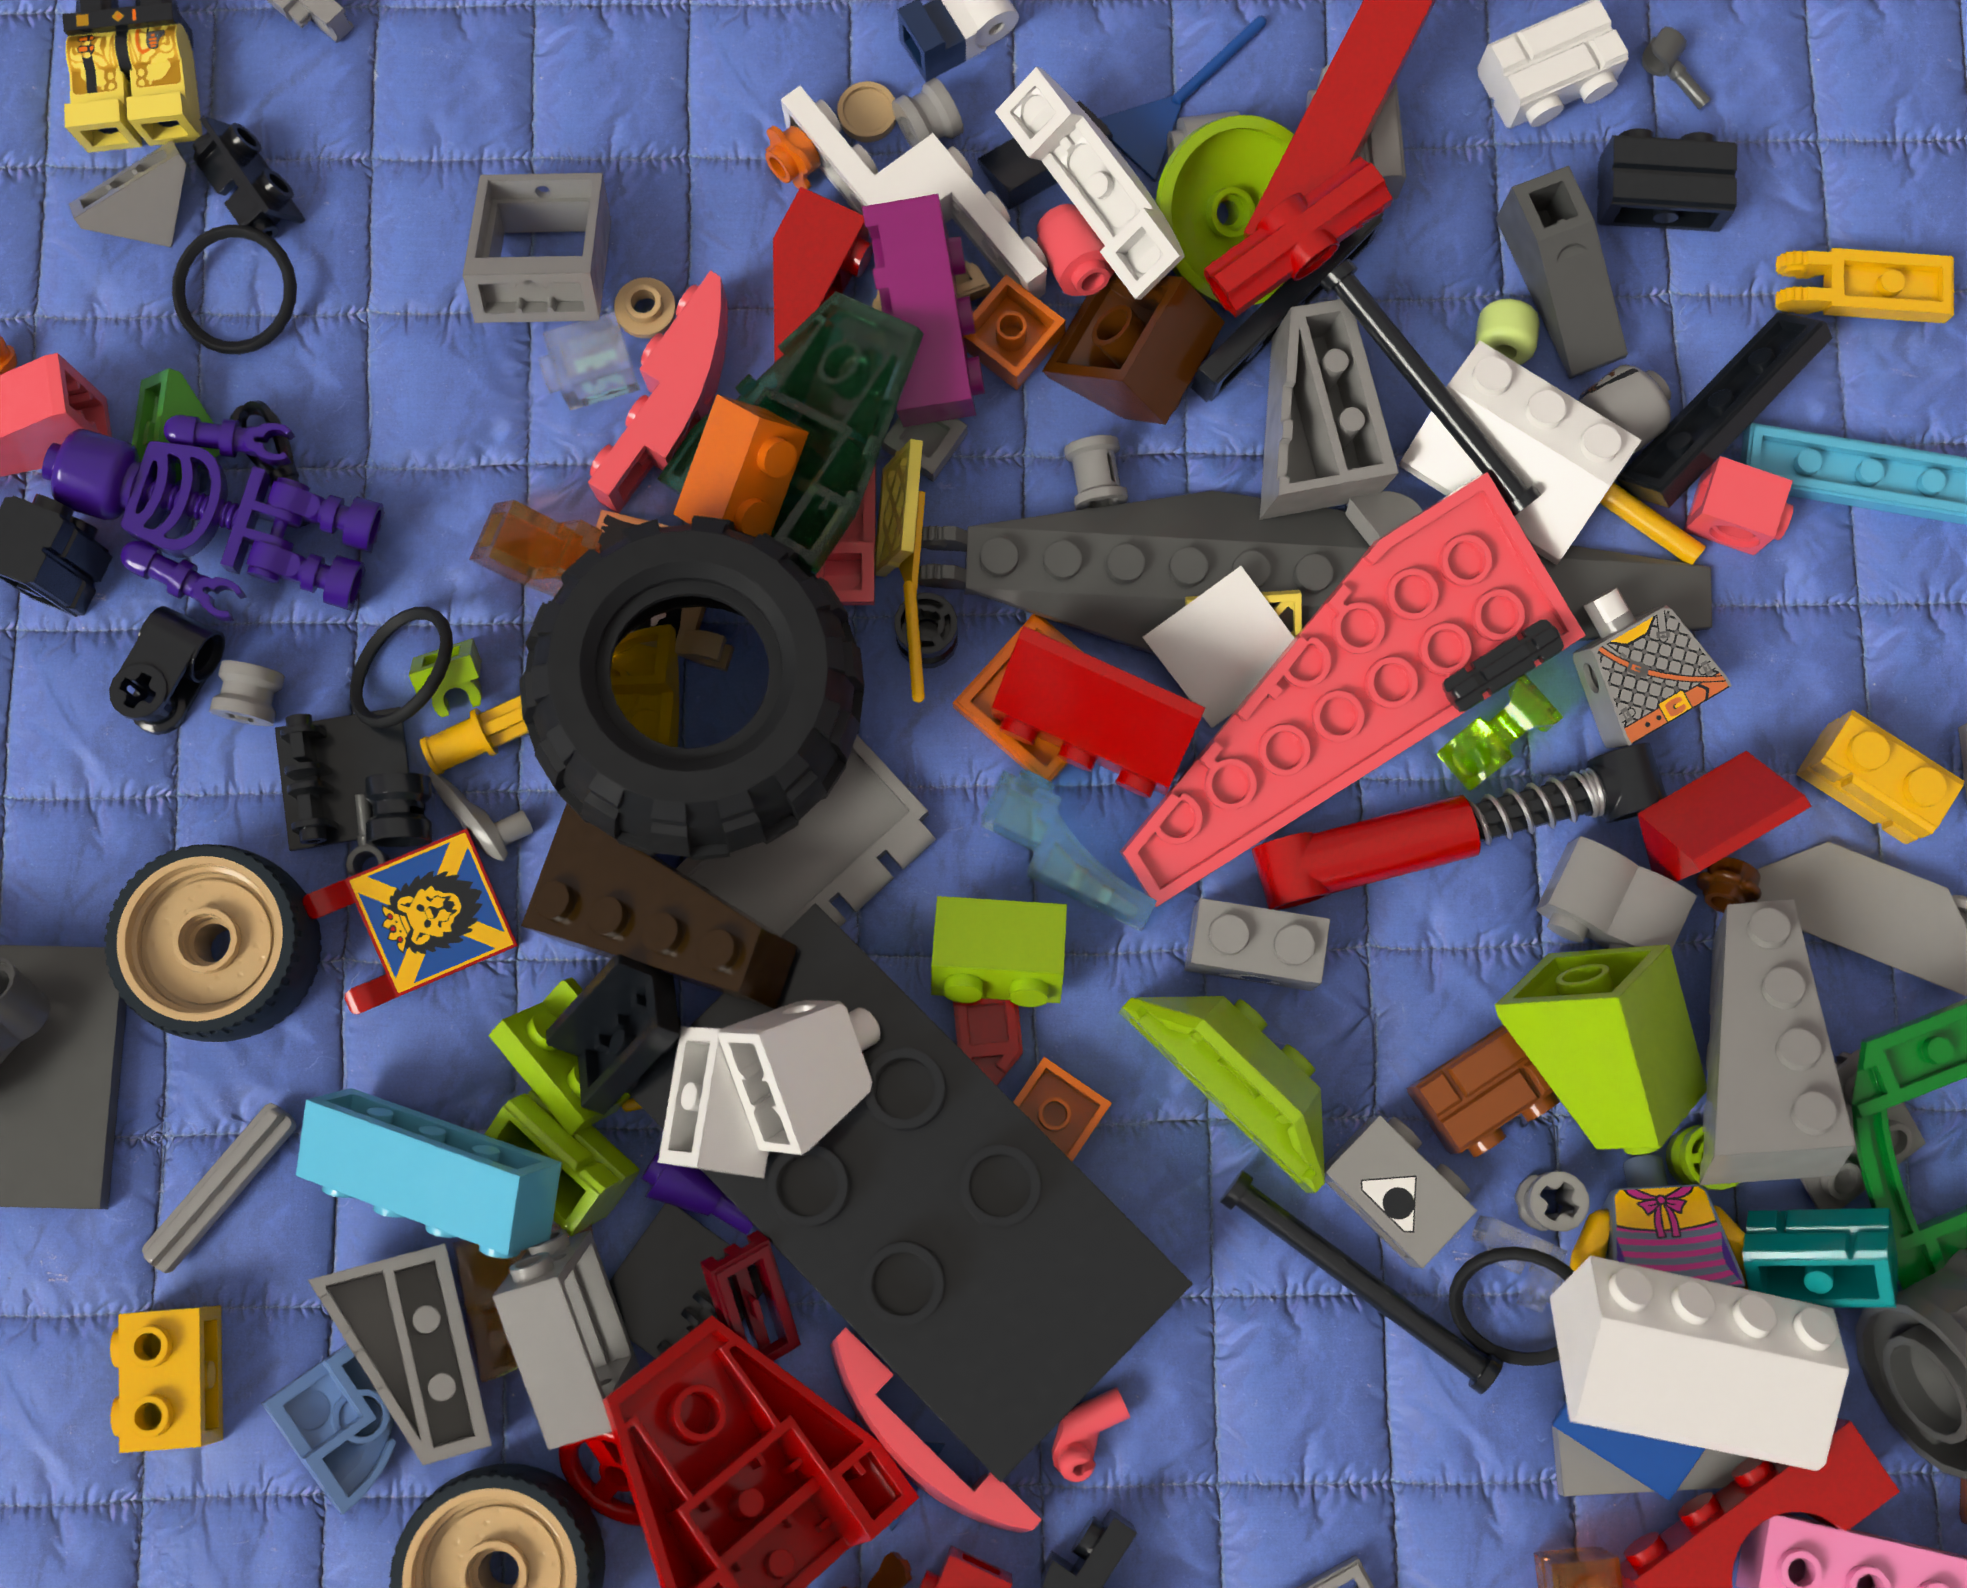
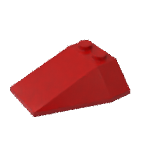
M714 1316L705 1319L602 1399L661 1588H806L850 1547L872 1541L920 1498L880 1441Z

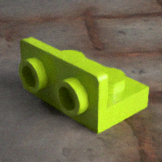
M571 977L559 982L543 1002L502 1019L488 1035L570 1136L617 1112L631 1097L628 1093H625L605 1115L581 1107L578 1056L547 1045V1029L583 991L576 980Z

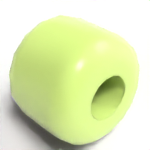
M1510 298L1499 299L1489 303L1481 310L1477 321L1475 346L1479 341H1482L1519 365L1526 363L1533 357L1537 348L1540 327L1538 313L1530 304L1522 300Z

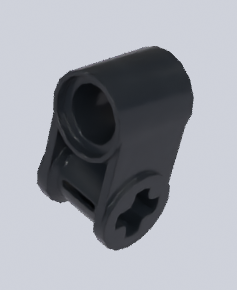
M161 606L156 608L143 623L135 645L111 682L109 695L114 709L124 717L132 719L136 725L147 733L160 735L177 729L185 720L205 681L215 671L223 656L225 648L223 633L169 607ZM129 685L135 689L133 695L127 691ZM149 695L155 697L151 703L145 701ZM166 704L172 708L170 713L163 709Z

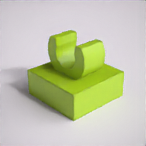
M473 638L453 644L451 660L445 677L432 696V706L440 717L449 715L450 705L445 693L452 688H461L466 691L473 707L479 706L481 703L482 688L477 679L480 676L482 660ZM439 649L413 657L409 677L416 694L432 672Z

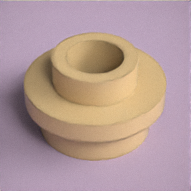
M642 277L631 280L619 290L615 298L614 311L618 323L628 334L638 338H653L658 333L663 334L673 323L676 316V302L671 290L663 282L654 278ZM649 298L655 301L654 307L646 313H639L634 310L635 304L642 299Z

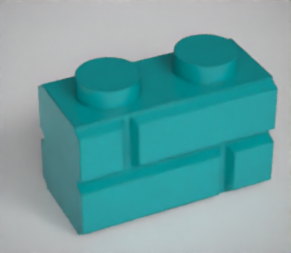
M1890 1208L1748 1211L1743 1245V1263L1749 1290L1825 1307L1897 1306L1898 1254Z

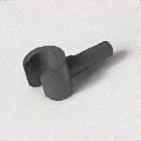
M1664 27L1657 37L1652 38L1643 52L1642 65L1652 75L1659 77L1667 75L1672 81H1675L1700 110L1711 99L1686 71L1687 68L1678 61L1687 46L1686 40L1679 31L1671 27Z
M365 793L355 794L358 847L351 851L346 862L348 873L351 876L362 872L364 862L370 857L376 856L378 865L391 860L388 854L379 850L377 846L366 843V823L373 817L372 804L365 798Z

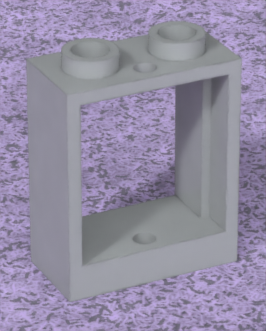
M603 173L480 175L463 269V279L475 323L600 320L611 228V216ZM545 186L550 191L542 192L539 191L537 187ZM585 232L582 256L501 257L504 233Z
M565 1229L551 1231L550 1240L528 1248L522 1258L510 1266L509 1275L492 1296L548 1450L612 1432L602 1399L641 1370L591 1230L578 1233L572 1237L567 1235Z

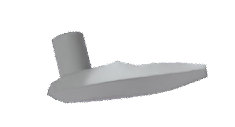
M433 771L429 773L428 776L431 777V782L443 802L464 829L468 828L473 841L488 856L504 861L508 855L506 845L533 833L531 824L522 810L493 823L482 808L471 803L449 780L441 775H436Z

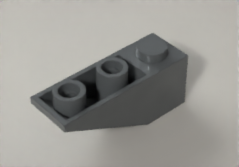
M1566 166L1513 186L1496 217V221L1569 379L1626 358L1628 352L1595 220L1570 167Z

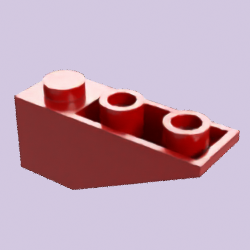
M800 187L773 237L774 365L779 391L789 397L797 380L805 382L810 376L812 364H816L819 354V348L815 347L825 327L832 330L837 325L844 311L847 299L843 292L852 275L858 278L863 275L873 254L868 228H865L862 214L803 187Z

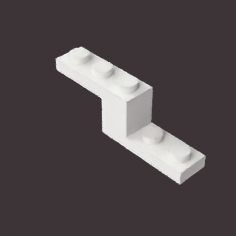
M801 85L781 99L786 128L795 126L810 138L821 159L820 170L855 212L863 215V206L938 194L945 222L953 219L1001 278L1008 275L1038 299L1045 294L1046 268L1048 264L1044 253L1033 239L1028 236L1021 239L1010 226L1009 213L1001 200L991 191L984 194L971 179L973 177L972 170L958 149L953 146L946 149L934 133H932L878 172L874 161L860 144L851 147L839 133L842 130L840 122L824 100L820 99L815 103Z

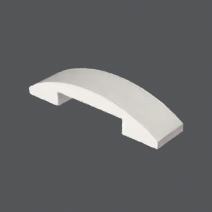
M1035 67L995 113L1027 156L1042 161L1105 245L1100 251L1102 256L1133 297L1141 300L1185 257L1183 250L1155 200L1115 146L1053 78L1042 68Z

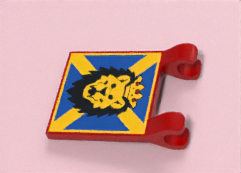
M468 828L311 892L303 897V905L311 919L321 918L355 903L386 972L382 976L351 988L344 994L347 1006L353 1014L363 1013L518 946Z

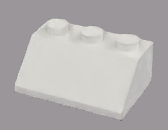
M1479 341L1446 388L1529 489L1534 485L1542 494L1514 517L1535 552L1553 564L1558 565L1642 440L1484 342ZM1432 411L1399 463L1401 468L1446 496L1482 474Z

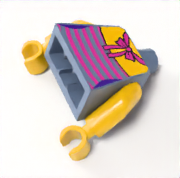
M1640 1155L1632 1157L1623 1163L1627 1188H1618L1610 1191L1601 1209L1588 1215L1570 1258L1569 1267L1574 1272L1591 1255L1749 1290L1743 1263L1745 1233L1721 1207L1713 1205L1708 1191L1703 1186L1698 1184L1668 1186L1663 1159L1657 1155Z

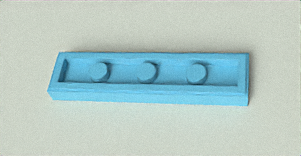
M1750 423L1744 430L1740 463L1793 480L1788 496L1967 525V457L1757 423Z

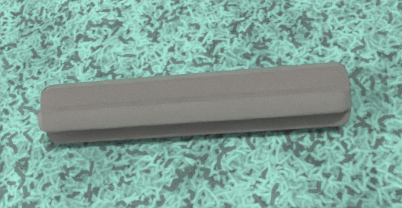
M269 1103L262 1108L144 1244L142 1253L149 1264L164 1273H170L175 1270L295 1131L296 1123L288 1112L273 1103Z

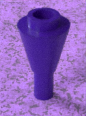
M660 1148L658 1149L641 1177L643 1181L650 1184L645 1195L646 1198L706 1216L712 1214L745 1235L750 1232L754 1224L701 1169L658 1163Z

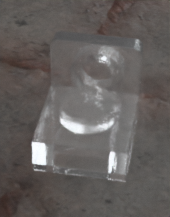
M1479 1216L1470 1237L1471 1241L1487 1247L1486 1251L1513 1246L1531 1248L1550 1254L1562 1262L1567 1254V1250L1493 1217ZM1510 1260L1493 1263L1518 1275H1521L1525 1265L1530 1267L1516 1304L1539 1313L1543 1312L1547 1302L1550 1303V1296L1565 1282L1551 1270L1532 1262Z

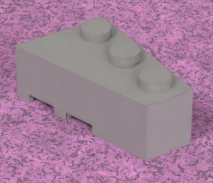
M1341 299L1291 307L1272 336L1259 520L1348 504L1351 497L1381 493L1399 473L1357 320Z

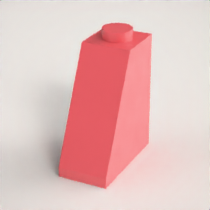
M60 354L44 355L0 375V477L42 469L43 461L52 443L62 445L65 438L74 430L86 429L112 437L107 398Z

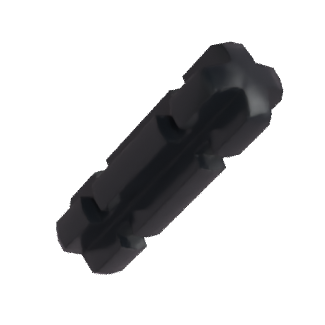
M1546 619L1539 620L1521 632L1522 639L1518 640L1516 636H1513L1471 662V671L1467 672L1465 668H1462L1450 675L1442 683L1448 701L1459 712L1468 711L1484 701L1482 695L1484 692L1488 691L1490 695H1493L1535 669V660L1539 659L1541 663H1544L1559 654L1564 645L1558 630Z

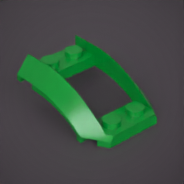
M1967 999L1864 1038L1861 1042L1851 1104L1854 1136L1871 1208H1890L1898 1254V1280L1902 1290L1941 1270L1952 1255L1961 1249L1967 1248V1205L1920 1224L1916 1223L1896 1162L1887 1109L1967 1077Z

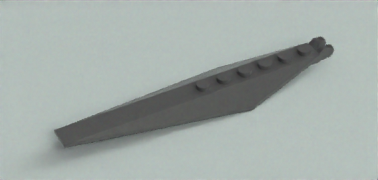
M1206 491L968 526L967 530L956 526H923L921 548L936 551L966 552L965 568L956 565L934 563L921 565L919 567L918 584L932 588L964 590V594L980 595L1156 656L1143 639V636L1185 606V597L1200 596L1239 566L1244 568L1260 592L1300 590L1302 593L1303 629L1370 546L1345 515L1346 511L1322 508L1259 520L1261 498L1220 491ZM1572 545L1558 565L1553 564L1537 553L1586 635L1578 641L1595 640L1600 637L1583 605L1614 587L1619 588L1634 617L1646 610L1667 605L1676 613L1689 631L1712 628L1711 567L1690 565L1683 562ZM1278 602L1269 604L1274 608ZM1287 607L1279 617L1288 630L1292 632L1293 610Z

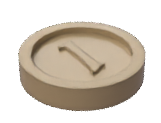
M871 81L859 82L847 88L841 95L837 106L838 120L843 131L852 139L860 142H875L886 137L893 130L897 121L892 109V102L895 100L893 94L885 86Z

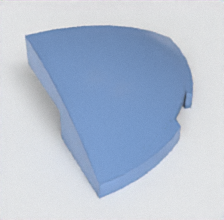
M348 1344L335 1351L261 1403L293 1451L341 1515L353 1507L373 1486L385 1468L396 1445V1441L390 1438L394 1418Z

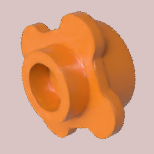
M771 126L766 131L770 139V146L766 148L765 154L768 166L782 182L789 183L792 181L798 189L800 187L809 189L811 184L808 180V175L821 165V159L815 145L802 130L795 126H790L783 132L778 127Z

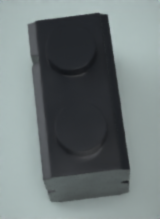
M1636 128L1626 130L1619 135H1612L1598 162V225L1719 232L1734 213L1737 205V178H1735L1737 171V144L1735 142L1716 141V137L1713 134L1706 132H1694L1686 134L1680 139L1655 138L1653 131Z
M36 494L32 503L14 495L12 497H5L0 506V579L32 600L75 617L85 615L97 591L92 585L94 582H101L113 558L108 553V549L94 540L98 529L72 516L74 511L71 508L44 495Z

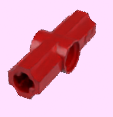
M1359 156L1307 195L1303 196L1301 193H1296L1281 201L1260 220L1253 234L1230 248L1225 254L1204 268V277L1215 297L1224 309L1231 312L1236 318L1291 277L1294 281H1297L1317 270L1338 250L1341 241L1391 206L1393 197L1388 191L1385 179L1372 162L1368 163Z

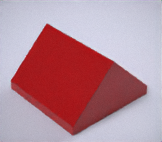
M1744 751L1637 814L1651 871L1677 882L1704 870L1812 806L1803 793L1748 751Z

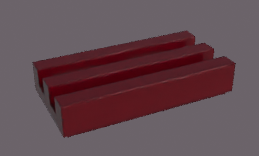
M756 1230L746 1236L748 1245L740 1248L736 1243H733L723 1249L725 1258L717 1261L710 1256L701 1261L700 1264L718 1320L747 1341L728 1281V1277L732 1276L753 1345L774 1362L799 1347L801 1343L770 1241L759 1230ZM753 1263H755L778 1340L773 1343L770 1342L761 1306L756 1298L747 1269Z

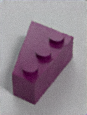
M933 194L863 206L865 228H868L873 247L876 268L872 270L875 287L879 289L885 328L883 334L895 405L903 427L976 416L974 395L985 394L979 356L967 357L964 335L976 334L970 296L958 298L955 276L967 274L961 236L949 238L939 195Z

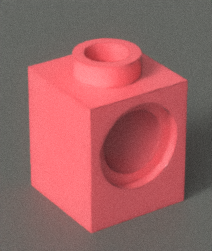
M1720 456L1700 477L1683 531L1755 555L1773 539L1780 540L1785 534L1794 510L1792 504L1786 503L1793 480Z

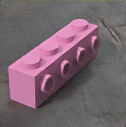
M1783 1513L1759 1524L1742 1543L1735 1586L1738 1588H1967V1556L1854 1529L1846 1532L1816 1520Z

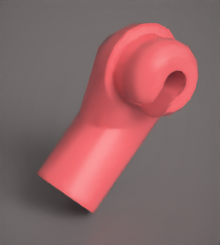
M1117 1387L1074 1406L1059 1422L1051 1452L1053 1465L1064 1479L1076 1483L1088 1479L1094 1472L1096 1465L1093 1457L1099 1433L1131 1418Z

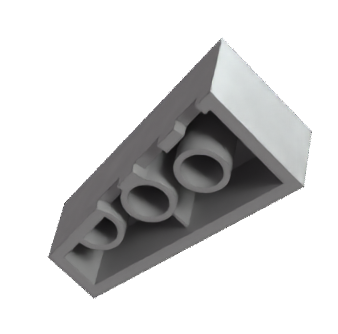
M1790 899L1727 904L1713 938L1709 1004L1711 1022L1706 1056L1708 1078L1707 1097L1703 1113L1702 1132H1705L1703 1159L1700 1168V1185L1837 1176L1856 1145L1795 901Z

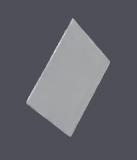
M1239 566L1143 636V639L1192 702L1206 707L1202 716L1210 727L1213 728L1234 713L1294 640V636L1244 568Z

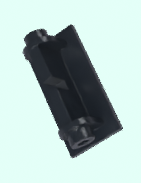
M206 116L200 119L209 134L200 136L193 143L195 151L193 156L194 162L201 169L217 194L226 196L236 185L238 186V189L224 204L239 225H247L259 229L274 238L278 234L276 224L282 218L300 224L306 220L292 201L294 197L292 188L266 164L259 154L262 150L261 144L248 129L238 123L230 125Z

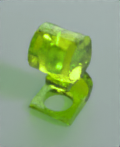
M1526 674L1509 688L1508 695L1511 699L1508 705L1490 721H1486L1479 716L1436 753L1469 792L1515 757L1511 752L1510 745L1525 732L1532 728L1546 732L1563 718L1561 713Z

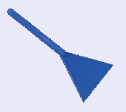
M1258 16L1173 96L1099 118L1113 135L1112 143L1153 182L1156 181L1167 149V134L1174 129L1182 103L1265 27L1267 23L1266 18Z

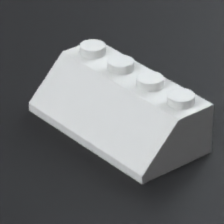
M1591 1255L1550 1296L1570 1422L1818 1471L1826 1464L1849 1373V1366L1834 1308Z

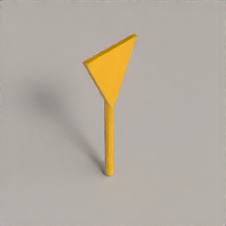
M919 491L914 552L899 567L904 580L903 592L911 692L913 701L917 703L925 699L917 606L926 493L924 491Z

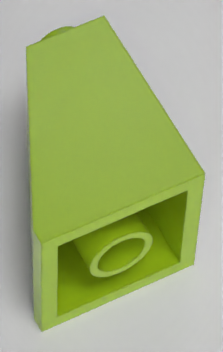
M1670 944L1548 953L1495 1004L1498 1018L1596 1149H1624V1152L1630 1155H1643L1660 1149L1707 1092V1083Z

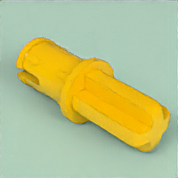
M521 695L482 713L479 709L475 708L470 711V718L432 736L421 738L420 746L432 771L436 775H440L445 770L487 752L490 756H494L499 753V746L528 734L526 723L522 718Z

